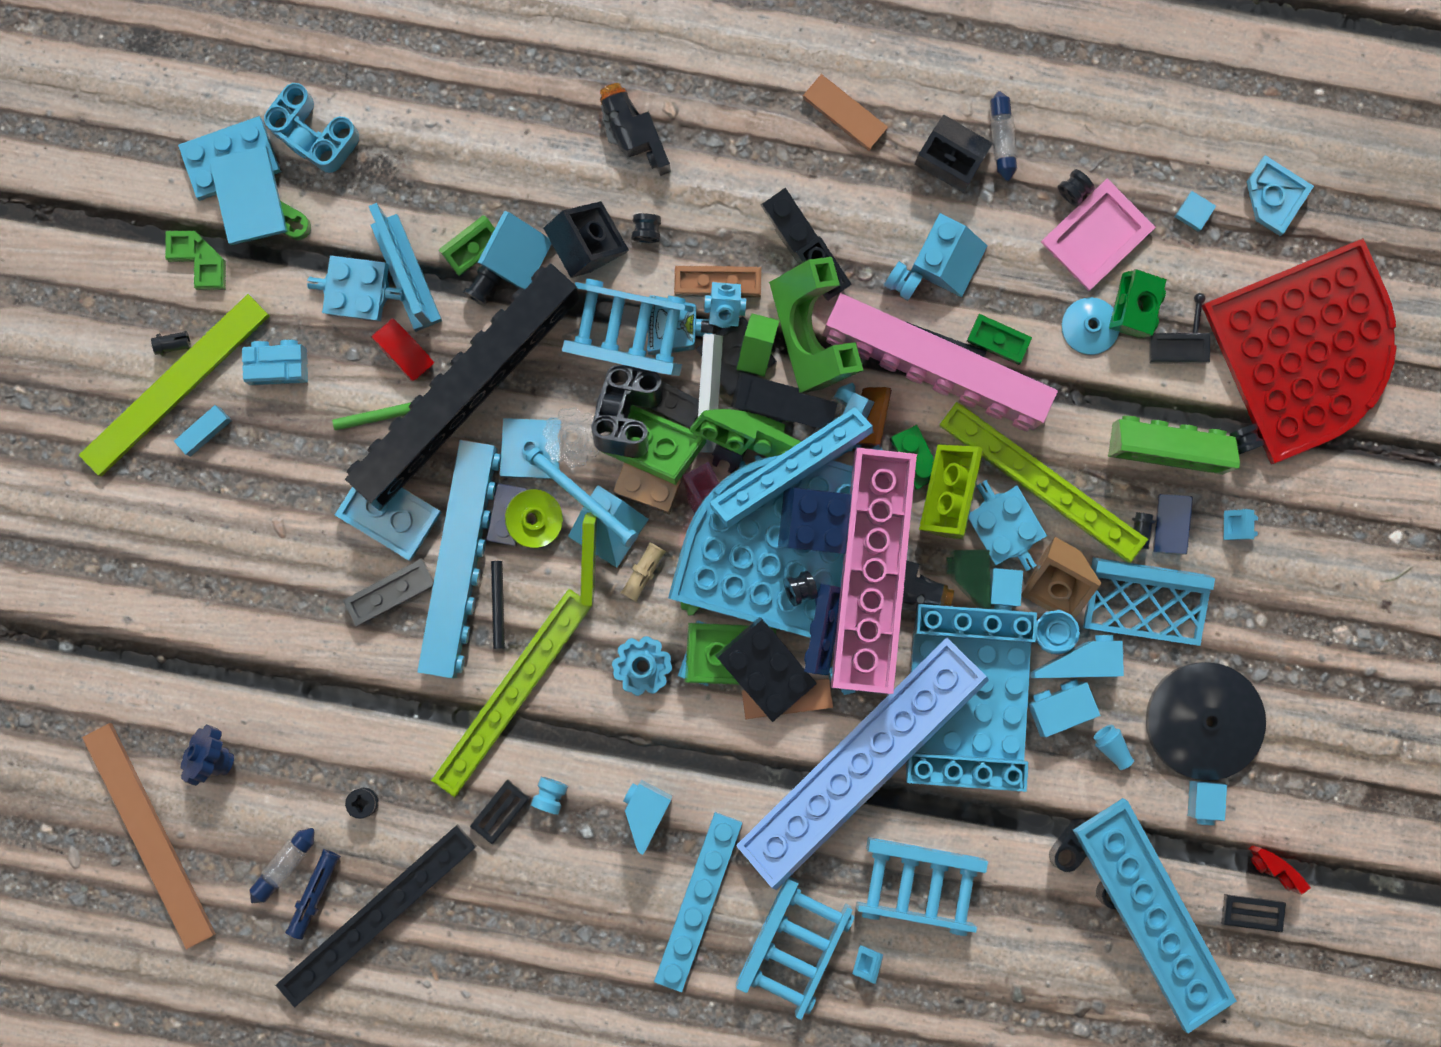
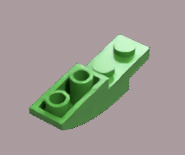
M705 410L690 427V432L740 455L748 448L766 457L778 456L802 442L784 433L785 424L758 414L739 410Z

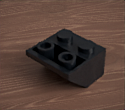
M943 115L919 152L914 165L964 193L993 143Z

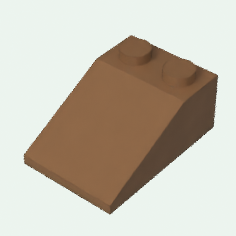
M624 462L613 492L616 496L670 515L684 474L678 483L674 485Z

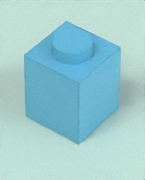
M990 569L987 605H994L995 610L1012 611V607L1021 606L1023 571Z
M1190 781L1187 816L1196 818L1197 824L1215 825V820L1225 821L1227 785L1214 782Z

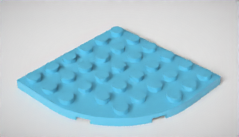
M780 455L752 462L733 472L721 481L704 499L688 527L668 599L751 622L761 617L770 627L811 638L810 625L815 616V599H805L800 605L793 606L786 594L784 579L787 577L796 578L801 572L807 570L815 581L817 591L820 589V584L841 587L844 554L778 547L784 492L729 528L714 513L709 503ZM831 460L790 488L850 494L853 466Z

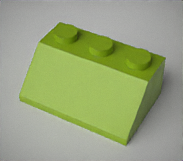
M937 445L919 530L944 538L964 540L983 448L976 446Z

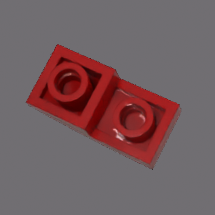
M391 318L371 336L386 356L392 359L412 382L435 363L394 318Z
M1254 845L1248 848L1253 855L1251 861L1260 873L1265 872L1274 877L1280 873L1278 880L1287 891L1292 890L1302 895L1311 889L1305 879L1282 858Z

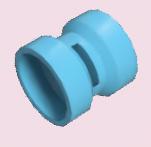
M898 261L883 286L889 290L895 289L900 292V297L908 301L923 276L917 272H910L905 264Z
M541 776L538 783L539 794L533 797L531 806L558 815L561 809L559 799L566 794L568 785Z

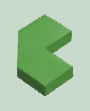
M166 231L165 260L168 262H194V288L196 290H226V261L197 232Z

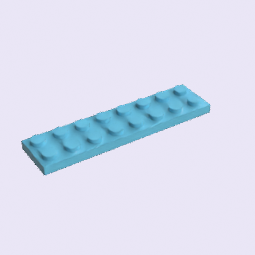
M1122 798L1075 828L1073 831L1182 1029L1186 1033H1190L1237 1002L1129 802Z

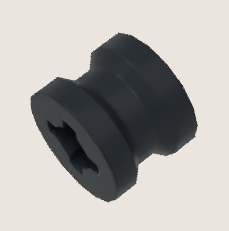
M1074 169L1070 173V178L1067 181H1062L1057 186L1063 198L1074 206H1078L1083 201L1082 197L1085 194H1091L1095 189L1090 178L1078 169Z
M649 213L634 214L633 223L635 224V230L632 232L631 239L642 243L659 242L660 233L658 232V226L661 225V217Z
M1257 423L1229 434V436L1236 437L1239 455L1265 445L1264 440L1258 436L1257 431L1259 428Z
M809 571L801 572L796 578L787 577L784 579V588L793 606L800 605L805 599L813 600L818 597L815 581Z
M366 787L353 790L348 794L345 801L346 811L350 816L358 819L372 815L379 806V798L376 792Z

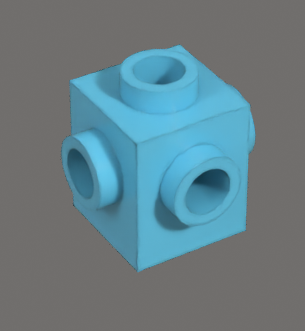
M712 282L711 296L705 295L704 313H709V324L721 328L738 326L739 316H745L746 298H741V284Z

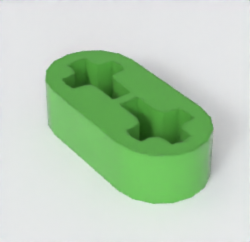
M280 201L288 231L283 234L295 240L306 238L311 231L309 219L303 213ZM288 219L294 222H299L301 219L302 230L296 229L293 232V227L287 223Z

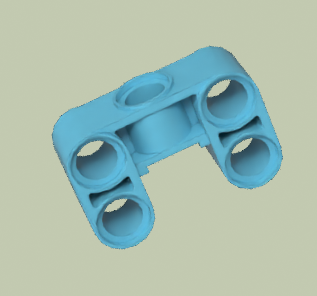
M299 83L288 84L264 115L266 126L291 150L313 163L322 171L328 173L337 171L359 142L358 130L348 118L339 116L330 121L322 133L319 131L316 133L304 123L314 108L313 98L303 85ZM296 96H304V99L300 104H292V101ZM286 118V123L282 127H275L278 119ZM342 129H350L347 137L338 138V134ZM332 151V157L329 160L320 161L321 155L324 152Z

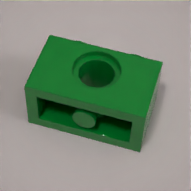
M1138 269L1122 273L1109 329L1136 338L1152 336L1159 324L1158 313L1160 305L1166 296L1165 285L1167 279ZM1138 300L1142 303V311L1138 307Z

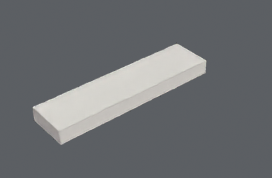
M703 335L698 417L705 410L718 409L723 336ZM707 440V443L700 452H713L716 443Z

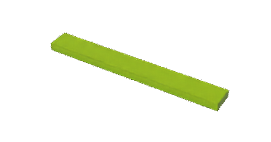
M247 294L93 440L79 456L98 476L102 477L267 320L270 315Z
M956 402L939 424V427L964 445L983 448L982 458L1128 564L1133 561L1148 541L1146 537L960 403Z
M570 588L563 595L431 779L433 783L454 798L464 787L592 608V606H582L580 603L581 596Z

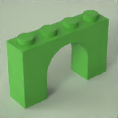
M832 257L807 260L769 282L797 386L800 388L799 393L822 390L864 371L856 342L833 345L825 349L820 345L813 331L812 311L816 300L822 294L840 285Z

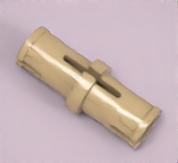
M650 542L638 564H634L632 567L634 571L620 593L637 602L649 579L652 580L655 576L653 572L666 551Z

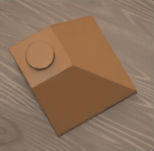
M1054 537L1041 555L1037 566H1035L1022 590L1021 596L1048 611L1062 610L1071 614L1076 619L1100 587L1101 582L1080 550Z

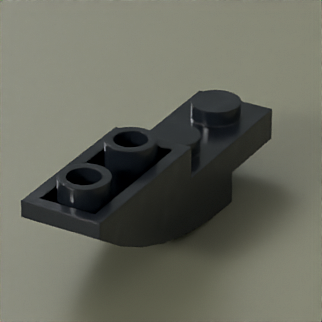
M783 188L760 204L776 228V233L799 265L810 259L832 257L840 285L822 294L827 301L852 285L822 238L817 236L786 188Z

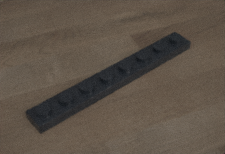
M457 824L275 986L295 1008L477 847L476 844Z

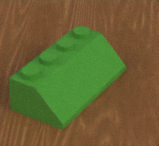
M1122 416V419H1118L1112 424L1108 457L1222 475L1237 470L1240 467L1236 437L1226 436L1227 432L1224 430L1209 429L1207 433L1197 431L1198 427L1193 425H1180V428L1168 427L1169 422L1151 420V424L1140 422L1139 417Z

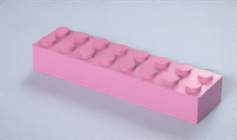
M840 293L822 335L827 337L826 341L831 345L856 342L860 358L869 360V357L880 361L879 365L884 369L892 372L898 369L907 373L906 378L913 382L922 384L925 381L933 385L932 389L946 396L949 393L960 397L959 402L973 408L976 405L987 409L985 412L987 415L1000 420L1002 417L1013 421L1012 425L1026 432L1029 429L1034 430L1044 423L1058 390L842 293Z
M857 448L854 452L850 490L852 496L846 553L843 559L831 688L883 694L894 693L917 454Z

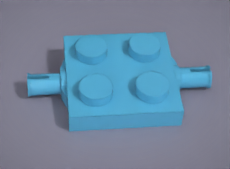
M330 256L328 273L325 279L309 277L307 280L311 282L307 283L308 289L323 290L324 302L322 313L327 315L381 322L383 307L387 299L403 301L405 298L402 295H396H405L403 289L389 287L387 280L389 264L385 262Z
M987 480L982 482L983 486L981 483L976 485L985 501L979 508L970 512L968 520L994 564L997 565L1008 558L1018 556L1025 571L1030 570V566L1032 568L1037 566L1028 550L1034 543L1047 535L1018 485L1005 493L996 495Z

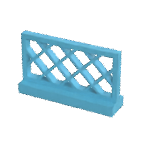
M377 203L368 206L375 223L370 224L383 257L386 263L389 264V271L396 288L403 289L405 295H399L405 297L402 302L414 331L417 332L441 322V316L398 214L387 217Z
M1092 558L1091 568L1098 579H1111L1116 589L1104 598L1098 590L1094 593L1086 605L1083 628L1201 646L1210 590L1214 589V577L1207 574ZM1116 580L1125 581V583L1120 586ZM1132 583H1138L1146 593L1131 602L1123 590ZM1146 585H1152L1154 587L1149 590L1146 587ZM1162 587L1169 588L1174 598L1160 606L1152 594ZM1174 589L1184 590V591L1181 592L1180 594H1177V592H1176ZM1190 592L1201 593L1200 604L1190 611L1182 601V598ZM1118 593H1121L1129 605L1117 614H1114L1106 602ZM1096 596H1097V597L1099 598V600H1100V601H1098L1097 603H1095V598H1096ZM1149 597L1157 607V610L1144 619L1135 606ZM1176 602H1179L1187 614L1172 623L1164 611ZM1104 605L1112 617L1103 624L1092 623L1093 611ZM1132 609L1140 619V622L1132 628H1125L1118 618ZM1198 612V616H1197V620H1196L1193 615H1195V614ZM1159 614H1162L1170 626L1160 633L1153 632L1147 623ZM1190 618L1196 626L1194 638L1182 636L1176 627ZM1115 621L1118 626H1111L1110 624ZM1142 626H1145V628H1146L1148 631L1138 630V629H1140ZM1173 630L1176 635H1171L1168 633Z

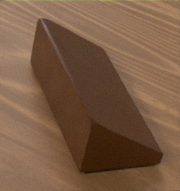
M866 387L862 389L861 396L875 402L867 418L873 426V433L856 443V445L872 448L881 444L892 392L891 388Z

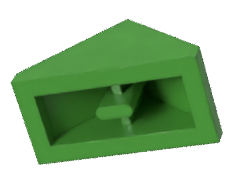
M751 313L736 370L765 377L779 320Z

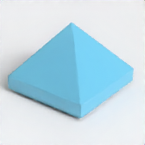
M860 945L852 974L876 984L882 966L883 954Z

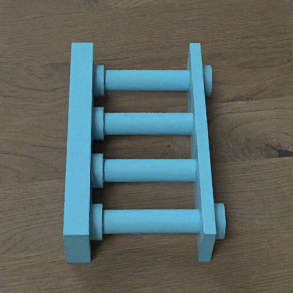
M586 278L585 284L575 282L578 289L587 290L579 334L575 336L574 341L564 340L563 352L662 374L680 376L682 364L673 363L674 357L671 354L680 310L693 312L694 309L693 306L685 305L686 299L668 295V299L665 301L603 288L604 282ZM598 293L614 296L606 340L602 342L601 347L591 345L592 339H590ZM625 299L641 302L633 346L629 348L628 353L618 351L619 345H617ZM653 304L669 308L660 354H656V359L646 357V351H644Z
M868 837L866 849L868 852H873L872 857L875 859L867 903L856 902V909L862 912V917L879 920L881 915L950 928V933L960 936H967L968 932L976 933L977 926L972 922H967L973 880L974 877H977L978 872H987L988 861L986 859ZM890 856L902 858L901 863H904L896 908L879 906L886 860L889 861ZM919 861L931 863L930 868L933 869L925 914L908 911L915 867L919 866ZM949 867L960 868V874H962L955 919L937 916L945 871H948Z
M789 877L782 884L736 981V988L745 993L748 992L750 986L753 988L756 986L763 988L797 1005L795 1016L802 1020L804 1013L810 1014L816 1001V997L813 994L842 932L849 931L855 916L851 914L853 911L851 906L846 903L842 911L839 912L801 894V890L797 888L798 881ZM797 904L836 923L829 939L827 940L788 921V917L784 915L788 905L794 906ZM783 931L822 950L823 952L816 967L775 948V944L771 942L775 933ZM770 958L809 977L810 980L803 994L762 975V971L758 969L763 959L768 961Z

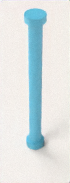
M535 447L528 453L526 461L531 465H537L622 539L621 543L625 547L631 546L636 541L638 533L635 530L626 528L546 459L541 449Z

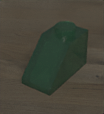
M990 550L951 551L950 557H946V574H951V581L978 608L991 609Z

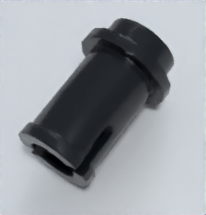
M187 331L161 336L159 333L156 334V337L151 338L154 354H160L162 357L166 356V353L189 350L191 348V344L188 343L191 341Z
M1136 512L1135 518H1132V521H1134L1133 529L1148 539L1142 549H1149L1152 524L1156 522L1153 520L1154 515Z

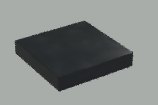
M744 316L739 317L738 326L724 328L715 334L723 336L720 384L729 396L735 392L739 373L754 377L759 376L736 370L749 323ZM703 344L696 348L701 357ZM772 354L770 355L767 369L777 363Z

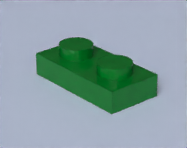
M978 314L966 342L1020 365L1032 337L982 314Z
M915 425L892 436L890 440L896 452L917 454L914 489L917 490L929 484L934 458L918 425Z

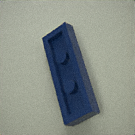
M820 584L818 597L815 599V616L810 625L811 638L809 649L804 657L806 664L804 672L829 675L836 637L841 587Z

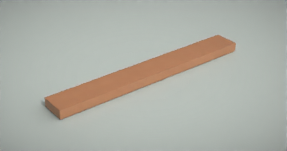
M108 723L83 736L84 743L186 950L215 935L216 933L113 724Z

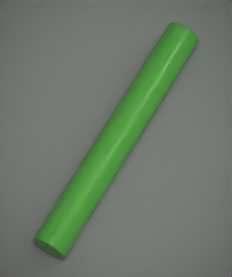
M410 403L333 419V427L337 431L405 416L411 410L409 408Z

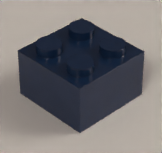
M788 488L783 493L778 547L845 554L852 494L802 488Z

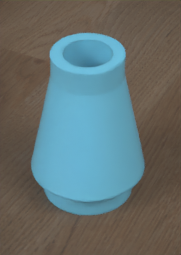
M1108 725L1094 735L1095 746L1119 770H1124L1133 764L1134 759L1128 750L1120 729H1116L1114 725Z

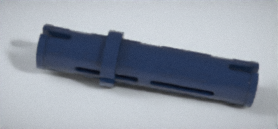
M323 849L301 900L296 901L294 906L296 911L288 929L285 931L287 935L299 940L304 938L305 931L312 917L316 916L319 911L317 908L318 903L341 857L337 853ZM323 869H325V871H324V873H323V875H322V877H321V880H320V882H319V884H318L316 890H314L315 887H316V884H317V882H318V880H319V878H320V876H321V874H322ZM306 907H307V910H306V912H305V914H304V917H303V919L301 920V917H302V915H303V913H304V911H305V909H306Z

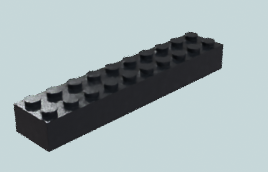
M550 263L546 268L540 267L531 277L532 282L526 289L520 288L512 296L511 305L505 311L500 309L490 321L492 323L485 332L479 331L470 341L471 347L465 353L459 352L451 360V368L444 375L440 373L429 384L431 389L424 396L418 395L410 403L409 408L411 410L403 418L399 416L388 427L390 432L382 440L378 438L369 446L367 450L369 454L362 461L357 460L348 468L346 472L348 476L345 480L379 511L579 301L577 286L553 264Z

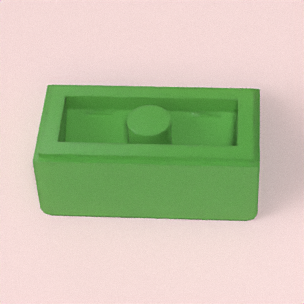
M483 215L439 249L458 276L479 261L495 228L488 218Z

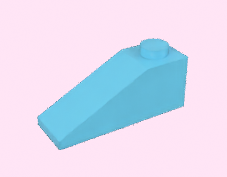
M1095 635L1096 641L1085 642L1030 672V678L1124 676L1123 641H1114L1113 635Z

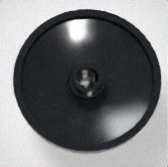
M1198 662L1173 670L1155 687L1147 706L1146 730L1155 753L1169 768L1193 779L1219 780L1240 772L1255 758L1264 740L1266 714L1259 693L1245 676L1235 669L1222 664ZM1210 716L1213 721L1212 726H1208L1206 723L1207 718Z

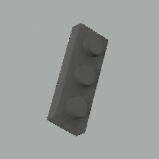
M420 559L344 599L343 602L355 625L360 626L432 588L434 580L423 559Z

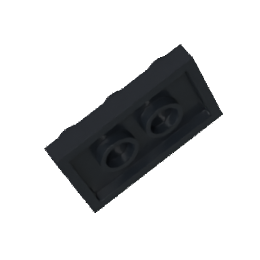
M761 617L756 619L715 655L772 722L817 684L809 673L804 672L805 668Z

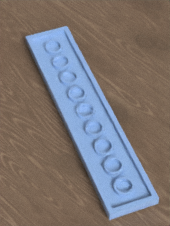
M946 638L894 689L893 694H889L736 845L770 887L777 890L989 681L988 677Z

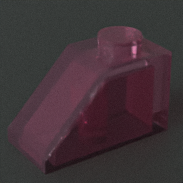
M709 462L682 476L687 498L694 513H696L708 494L719 484Z

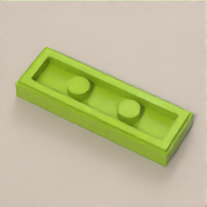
M591 512L585 514L582 524L580 598L582 606H592L595 595L597 517Z

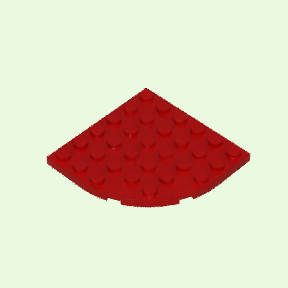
M1364 238L1202 305V309L1252 423H1257L1259 428L1257 433L1259 438L1265 442L1263 448L1271 465L1328 442L1354 427L1375 406L1390 379L1397 350L1394 332L1396 319L1388 292Z

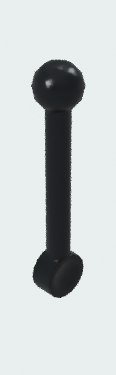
M1197 293L1194 296L1196 309L1193 333L1199 332L1202 303L1206 300L1203 293Z

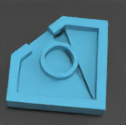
M1263 156L1247 180L1255 221L1281 236L1314 186L1268 156Z

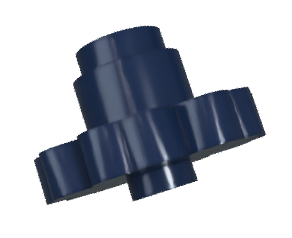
M206 724L203 729L199 728L191 737L189 747L183 754L180 766L183 770L181 779L185 783L197 786L200 782L204 783L210 775L225 776L231 770L234 754L230 753L228 748L222 747L223 742L220 741L222 731L218 728Z

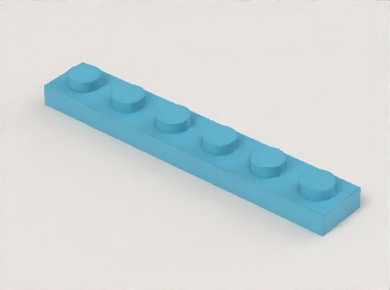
M855 407L710 501L711 509L727 528L731 527L872 434L873 426Z
M714 812L654 980L655 983L679 992L683 991L742 826V821Z

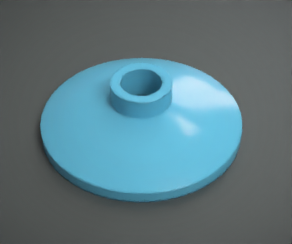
M1093 297L1083 298L1074 302L1066 310L1062 319V333L1068 345L1075 351L1086 355L1100 354L1109 349L1119 335L1118 331L1109 329L1113 307L1104 300ZM1090 319L1097 322L1098 326L1096 329L1089 327L1088 321Z

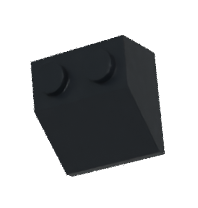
M602 201L562 210L543 228L571 278L591 273L629 251Z

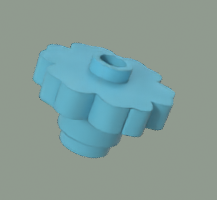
M644 636L638 642L636 639L630 638L625 644L618 647L620 657L612 662L614 678L623 680V689L627 692H632L636 696L642 695L645 690L654 694L667 683L665 674L672 671L671 655L668 652L661 651L662 644L658 640ZM640 660H645L648 663V669L644 672L639 671L637 668V663Z

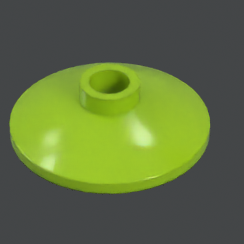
M538 489L525 490L517 494L510 501L505 512V524L508 533L517 543L529 548H539L551 543L558 536L563 523L562 510L557 500L549 493ZM530 513L536 517V521L532 525L527 522V516Z

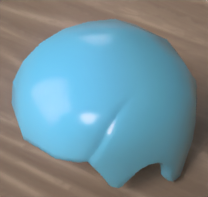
M1062 610L1045 612L1037 621L1036 642L1042 650L1050 654L1061 655L1073 649L1079 640L1078 622L1067 612Z

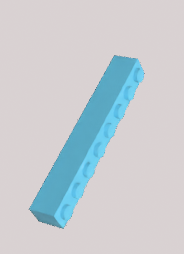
M459 440L418 673L457 678V673H462L465 656L461 655L462 645L468 643L470 627L466 626L468 615L473 614L475 607V598L471 597L473 586H478L481 572L480 569H477L478 557H483L486 540H482L483 529H488L491 518V511H487L489 499H494L496 483L492 482L494 471H499L501 454L497 453L498 449L494 445Z

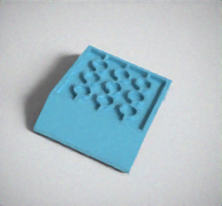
M918 604L913 630L910 673L948 638L988 677L989 681L906 762L907 783L1027 792L1028 761H1025L1024 758L1031 642L1036 641L1037 612Z

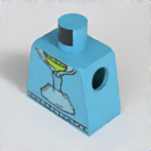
M650 295V298L667 301L668 299L664 297ZM685 302V305L694 307L693 312L680 310L672 353L694 350L695 336L713 334V324H709V319H696L695 304ZM654 304L652 306L648 326V355L660 354L668 307Z

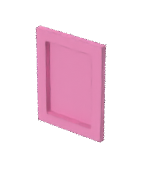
M1107 178L1054 228L1041 243L1063 264L1074 278L1090 291L1156 227Z

